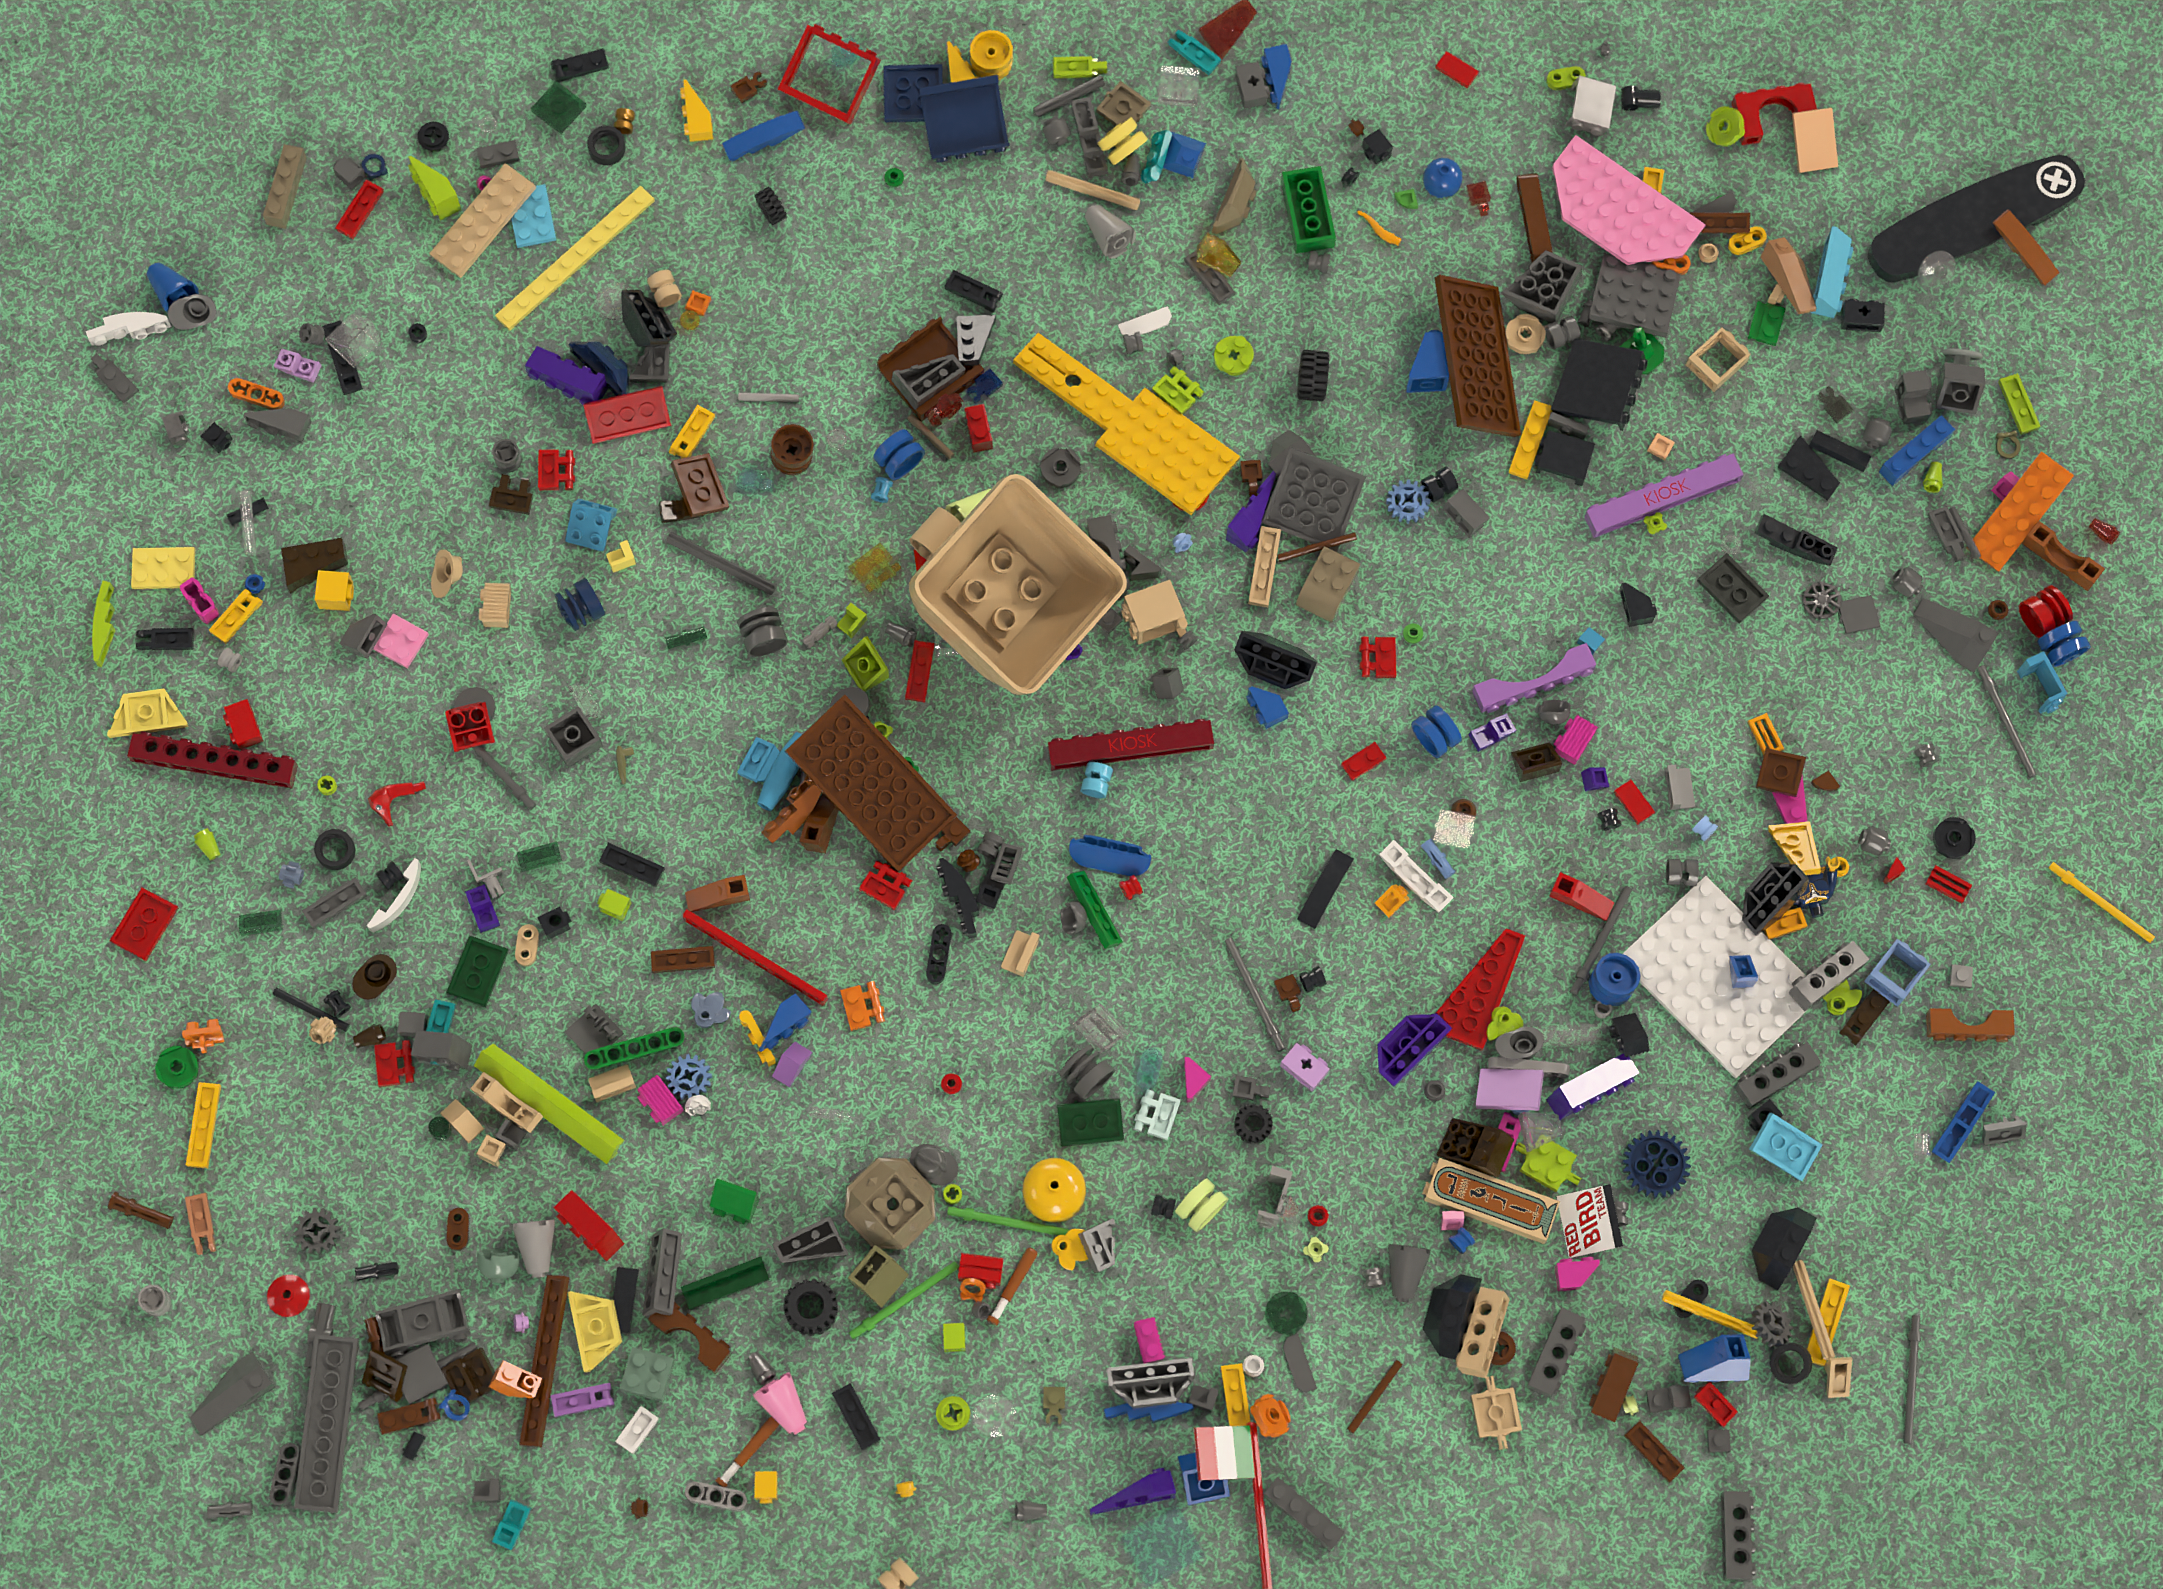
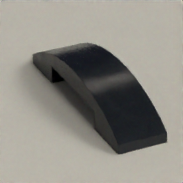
M342 321L323 325L324 335L343 395L363 390Z
M1337 849L1334 851L1297 920L1316 929L1354 858Z

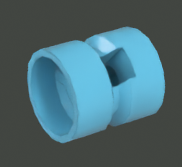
M1098 762L1087 763L1085 771L1087 778L1083 779L1080 791L1087 796L1100 799L1106 798L1109 788L1107 782L1111 780L1113 769L1108 765Z

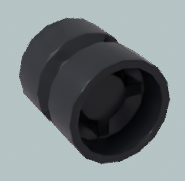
M1446 466L1436 471L1435 476L1429 475L1421 480V486H1425L1423 491L1429 492L1428 498L1433 503L1442 499L1444 493L1450 494L1459 488L1454 474Z

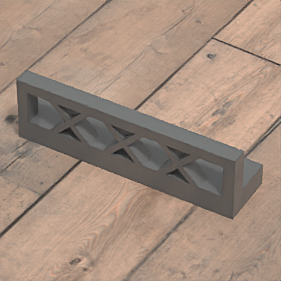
M662 1228L652 1235L643 1316L648 1317L655 1312L668 1316L673 1314L683 1233Z

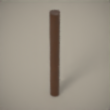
M1356 532L1277 554L1278 560L1282 562L1320 551L1324 546L1330 548L1357 540Z
M1395 1360L1348 1426L1347 1430L1354 1434L1402 1367L1403 1364Z

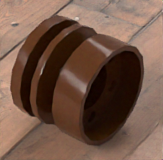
M789 424L784 425L775 432L771 442L770 456L772 464L778 471L792 476L807 470L812 461L814 448L813 437L809 431L800 425Z

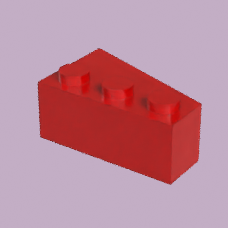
M573 1190L553 1207L558 1213L556 1218L564 1226L568 1223L571 1226L569 1230L577 1238L581 1236L584 1239L583 1244L590 1251L594 1249L606 1262L625 1244L613 1228Z

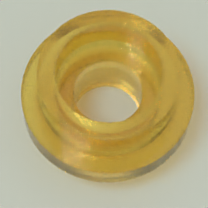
M685 311L680 317V324L686 330H694L700 324V317L695 311ZM689 318L694 320L692 323L686 322Z

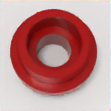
M953 1073L945 1075L941 1081L942 1090L950 1095L958 1093L962 1088L961 1078ZM950 1080H953L956 1084L955 1086L950 1087L947 1083Z
M1315 1205L1309 1209L1307 1218L1310 1224L1320 1227L1326 1224L1329 1214L1325 1207ZM1320 1213L1322 1218L1317 1220L1314 1218V1214Z

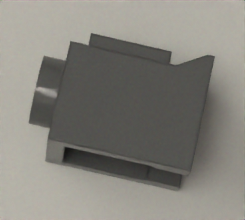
M344 156L334 164L333 171L335 176L351 190L366 178L363 168H359L350 158L347 159Z

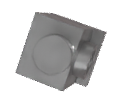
M179 411L162 417L172 445L186 444L188 442L186 434L189 433V429L182 412Z

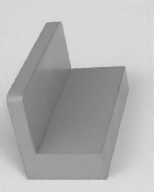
M1668 765L1665 769L1670 809L1694 808L1695 800L1690 769H1676V765Z

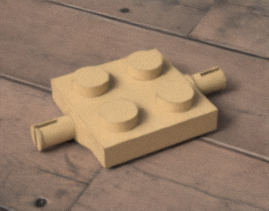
M1488 1376L1485 1378L1487 1390L1480 1394L1471 1395L1479 1438L1497 1437L1499 1450L1508 1449L1506 1435L1522 1431L1514 1388H1496L1494 1376Z

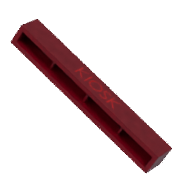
M1196 719L1193 723L1180 721L1173 723L1171 726L1158 724L1148 729L1136 727L1132 729L1133 731L1115 730L1111 734L1098 732L1089 737L1076 735L1072 739L1066 740L1054 738L1051 742H1048L1051 771L1085 767L1089 762L1107 764L1214 749L1211 720Z

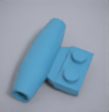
M799 732L794 733L781 751L774 744L756 737L737 771L740 776L756 783L764 782L757 804L767 811H772L778 804L799 770V767L784 752L802 735Z

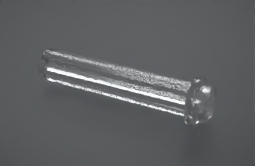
M251 490L238 491L239 495L237 498L240 501L245 555H256L251 503L253 494H251Z

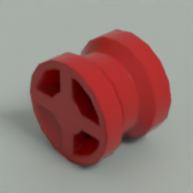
M1135 875L1130 876L1127 881L1119 882V886L1128 901L1134 895L1143 893L1142 887Z

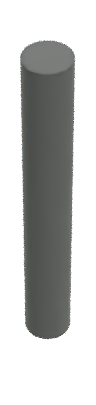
M1951 507L1949 511L1972 557L1978 559L1981 554L1956 507Z

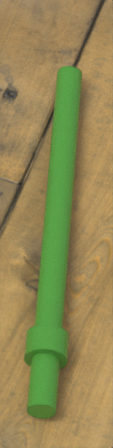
M949 1206L947 1215L962 1217L966 1221H972L973 1219L1056 1236L1065 1235L1070 1230L976 1212L972 1208L960 1209Z
M955 1261L871 1318L868 1316L862 1320V1324L849 1332L851 1338L855 1339L865 1331L869 1332L874 1329L877 1323L959 1269L958 1264Z

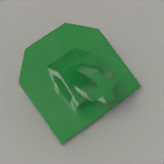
M1642 327L1634 328L1633 336L1620 347L1643 351L1645 358L1648 360L1646 371H1643L1642 374L1649 375L1663 363L1664 346L1652 334L1645 333Z

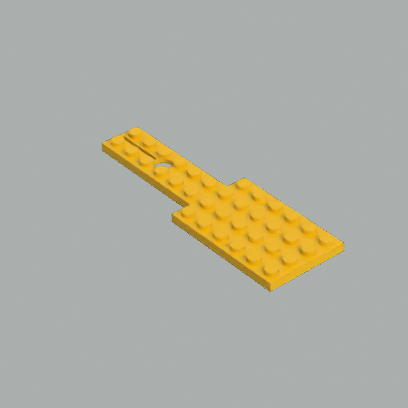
M1037 333L1013 359V364L1106 431L1096 442V447L1189 515L1196 511L1240 460L1238 454L1147 388H1144L1132 401L1040 333ZM1075 375L1079 377L1081 383L1079 386L1070 387L1065 382L1066 377Z

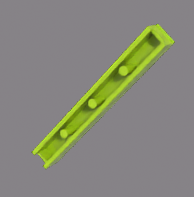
M495 1044L481 1051L474 1067L497 1080L516 1098L538 1111L543 1118L604 1163L608 1164L617 1155V1151L620 1145L623 1144L624 1139Z

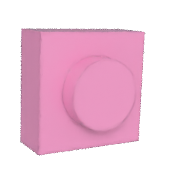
M1442 1211L1441 1230H1458L1463 1227L1464 1211Z

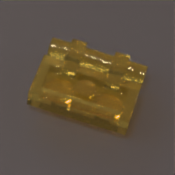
M878 543L848 566V569L861 584L867 579L870 581L865 586L866 590L870 593L875 588L879 589L888 578L892 579L896 576V572L901 569V566L898 562L892 566L888 565L893 560V557L881 543ZM881 568L884 570L878 577L873 575Z

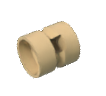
M669 270L658 271L647 280L659 307L670 306L678 302L682 297L678 286L673 284L675 280Z
M898 1558L891 1565V1570L885 1571L877 1580L885 1589H905V1586H911L918 1579V1576L901 1558Z

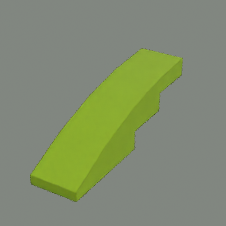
M104 580L96 600L92 629L93 658L98 667H102L116 631L113 625L110 624L115 608L109 603L114 587L110 582Z

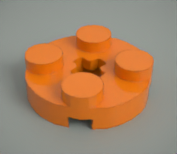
M1266 1394L1255 1401L1250 1411L1254 1416L1261 1435L1276 1438L1289 1430L1287 1427L1290 1422V1414L1281 1400L1276 1401L1272 1398L1274 1395Z

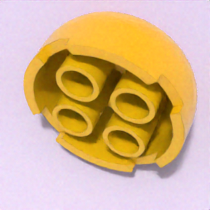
M1048 1158L1041 1160L1032 1166L1025 1176L1023 1182L1025 1205L1036 1218L1042 1221L1060 1223L1069 1220L1079 1212L1084 1204L1086 1196L1084 1177L1073 1163L1065 1159ZM1052 1184V1185H1059V1186H1058V1188L1053 1189V1188H1051L1050 1185Z

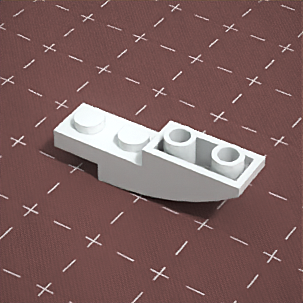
M129 312L104 317L105 325L86 331V334L92 346H99L113 338H124L128 333H130L133 340L144 339L148 334L166 331L167 328L171 327V324L165 315L149 312Z

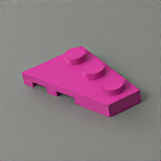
M1802 774L1797 797L1772 792L1785 824L1808 822Z

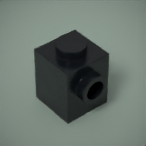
M1380 129L1365 137L1362 142L1366 158L1370 161L1372 160L1375 164L1380 161L1382 163L1386 162L1391 157L1393 146Z

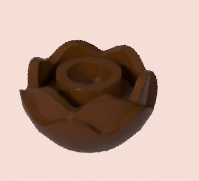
M1459 799L1453 803L1451 816L1459 824L1472 822L1476 817L1477 810L1472 801Z

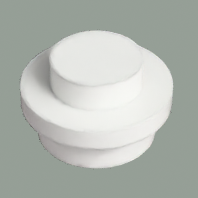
M1250 1355L1243 1362V1370L1248 1376H1259L1264 1370V1362L1259 1356Z

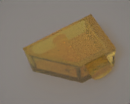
M1207 233L1197 245V262L1230 277L1241 265V260L1228 244L1216 236Z

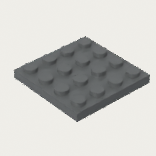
M1604 253L1588 319L1631 330L1642 327L1645 333L1666 338L1681 273L1658 268L1653 264L1645 262L1626 265L1612 254Z
M1290 447L1262 523L1276 529H1281V531L1314 544L1343 536L1367 476ZM1340 545L1330 547L1329 549L1338 552Z

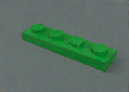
M1086 872L1071 873L1066 878L1079 902L1086 910L1089 922L1093 926L1103 947L1107 949L1121 944L1123 941Z

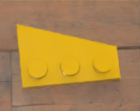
M1810 821L1768 826L1769 833L1790 863L1796 864L1805 875L1820 874L1821 867Z

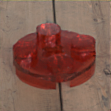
M946 393L938 399L939 403L935 407L930 408L925 413V416L933 427L942 425V419L946 417L948 419L952 418L963 406L961 402H964L959 394L954 393L949 396Z

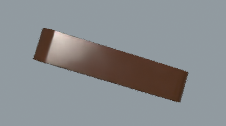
M1537 173L1522 174L1516 177L1531 263L1545 251L1553 253Z

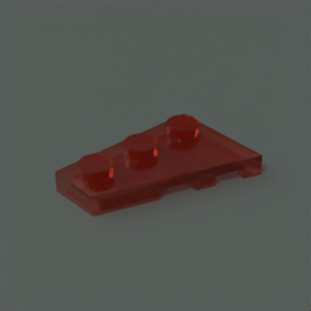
M1241 0L1200 27L1198 31L1222 61L1255 18L1257 11L1249 0Z

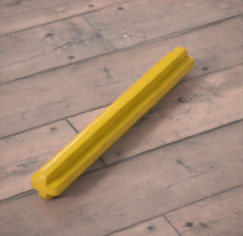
M1665 1290L1662 1295V1301L1755 1339L1758 1338L1756 1337L1757 1331L1752 1330L1754 1325L1668 1290Z

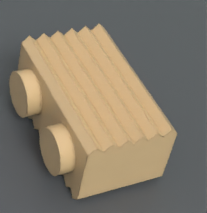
M485 583V587L481 589L480 599L484 602L483 608L479 609V620H482L484 627L509 628L510 584Z

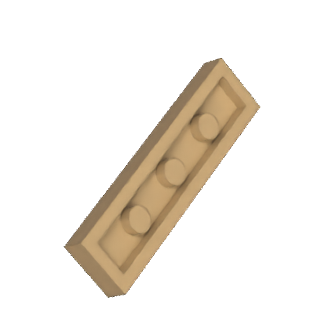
M1261 526L1249 605L1268 608L1281 529Z

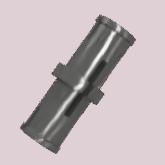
M229 1501L227 1504L207 1506L208 1519L222 1517L233 1519L234 1516L253 1515L252 1501L243 1503Z

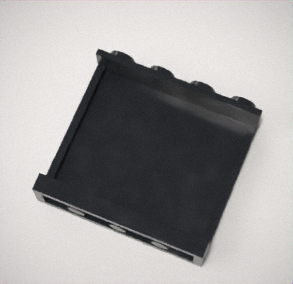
M1575 338L1551 411L1562 416L1569 415L1616 424L1619 426L1620 431H1623L1625 424H1628L1630 419V408L1634 406L1636 401V390L1641 387L1642 372L1647 369L1648 360L1645 358L1644 352Z

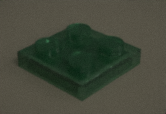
M555 81L530 109L532 113L562 134L587 105L558 81Z

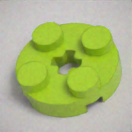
M1722 106L1712 112L1710 123L1706 125V133L1710 141L1719 146L1727 147L1743 137L1745 133L1742 114L1737 109ZM1726 122L1728 124V127L1726 130H1722V128L1725 125L1724 123Z
M1228 336L1216 344L1214 362L1219 370L1228 373V375L1236 376L1245 373L1252 365L1254 351L1245 337ZM1232 351L1239 354L1236 360L1228 356Z

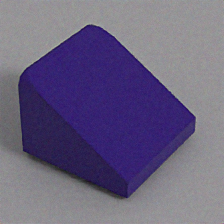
M1589 767L1581 772L1585 791L1609 787L1605 767Z

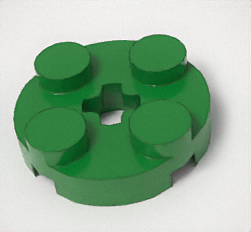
M172 1046L162 1051L155 1065L158 1079L172 1089L184 1088L190 1085L198 1076L199 1063L197 1057L192 1051L181 1046ZM176 1062L179 1065H183L179 1072L172 1071Z

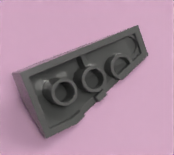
M1923 598L1913 614L1924 628L1939 641V644L1949 652L1956 663L1973 673L1999 634L1981 622Z

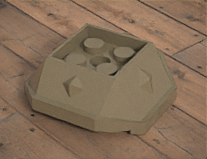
M876 1158L846 1187L843 1217L872 1248L877 1245L880 1249H905L935 1220L934 1188L906 1158ZM890 1198H894L896 1206L889 1210L887 1201Z

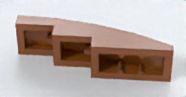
M2006 210L1993 222L2010 249L2018 254L2024 265L2032 270L2042 285H2046L2060 273L2040 245L2010 210Z

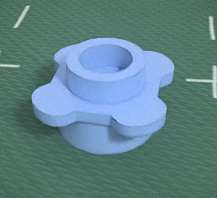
M1180 533L1174 537L1172 543L1176 553L1190 548L1193 544L1190 540L1191 535Z

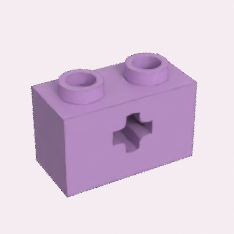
M1296 1043L1281 1061L1280 1067L1313 1092L1328 1074V1064L1319 1057L1316 1059L1311 1055L1312 1051L1303 1044L1300 1046ZM1308 1062L1310 1066L1304 1070L1302 1065Z

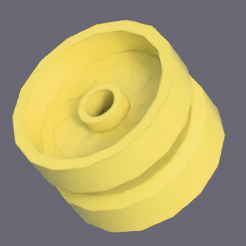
M1132 117L1122 124L1116 125L1097 143L1103 151H1107L1113 146L1116 147L1108 155L1113 165L1120 162L1148 140L1143 131H1138L1132 136L1129 135L1137 128V123Z

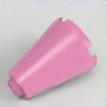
M787 1372L780 1376L781 1379L773 1380L753 1394V1397L788 1433L793 1432L796 1435L806 1428L804 1424L807 1423L792 1376L790 1372Z

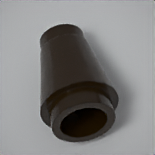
M373 1024L353 1036V1041L357 1048L381 1044L383 1040H386V1034L381 1024Z

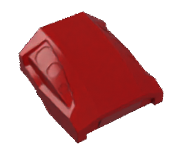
M486 701L445 711L454 752L495 743Z

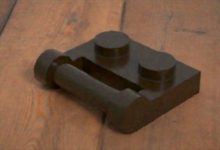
M376 1349L370 1350L362 1384L366 1387H373L390 1396L391 1400L398 1402L403 1396L402 1387L408 1366ZM375 1376H377V1377L383 1379L384 1381H386V1382L392 1384V1387H390V1386H388V1385H386V1384L380 1382L379 1380L375 1379Z

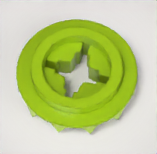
M946 1397L937 1406V1421L943 1428L949 1431L960 1430L967 1425L970 1419L969 1405L960 1397ZM949 1405H951L955 1411L962 1410L961 1412H959V1414H957V1422H955V1420H953L952 1417H944L950 1413Z

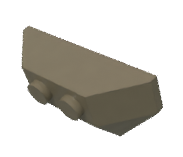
M1243 158L1239 159L1212 227L1213 234H1218L1240 225L1243 218L1247 219L1251 208L1248 205L1250 201L1254 202L1256 198V182Z

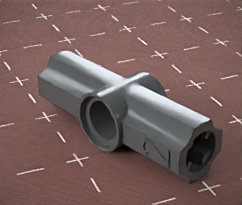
M317 1303L313 1325L310 1326L307 1343L309 1345L304 1367L311 1368L315 1334L333 1336L332 1326L336 1311L335 1305Z

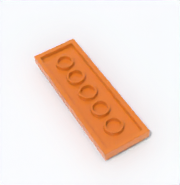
M2041 451L1973 538L1981 554L1979 558L1999 572L2074 475Z

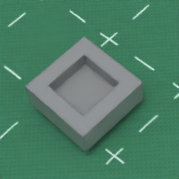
M1952 964L1949 986L1970 989L1972 987L1973 967Z

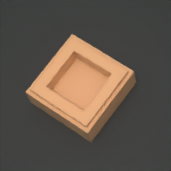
M1657 433L1647 451L1665 461L1675 442Z

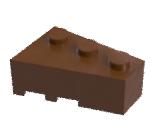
M1613 1347L1612 1353L1608 1354L1604 1364L1606 1366L1605 1372L1600 1374L1596 1386H1599L1597 1393L1592 1394L1588 1405L1591 1406V1413L1613 1422L1616 1421L1639 1364L1638 1356Z

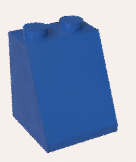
M1439 330L1425 332L1408 377L1406 393L1446 391L1449 372L1443 332Z

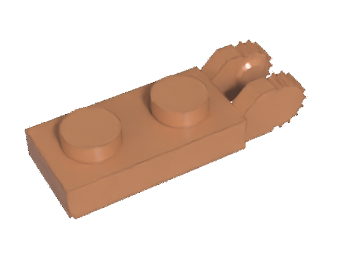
M207 1193L185 1197L191 1235L195 1242L197 1254H203V1246L200 1240L203 1237L208 1238L209 1250L215 1252L216 1245L213 1236L215 1233Z

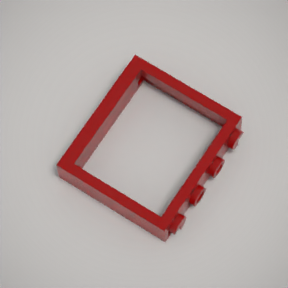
M807 24L778 90L851 125L881 60L876 57L877 53L866 49L864 52L859 49L860 45L850 40L848 43L841 41L842 36L834 32L829 35L824 32L825 28L814 24L813 27ZM814 35L871 62L847 114L790 87Z

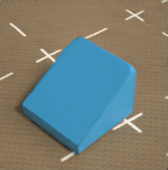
M1589 627L1579 637L1577 644L1587 643L1593 655L1605 639Z

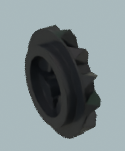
M440 122L424 124L419 129L417 136L418 142L423 149L430 150L431 152L435 150L441 151V148L447 146V142L450 139L448 129ZM435 131L437 137L439 138H435V141L432 143L431 138L429 137H431Z

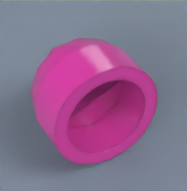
M483 175L477 179L476 183L480 191L484 189L482 181L484 180L487 185L491 181L490 177Z

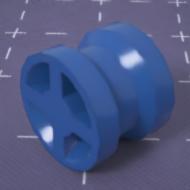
M1463 1227L1458 1229L1456 1235L1448 1238L1454 1248L1461 1254L1466 1252L1468 1246H1472L1475 1243L1473 1237Z

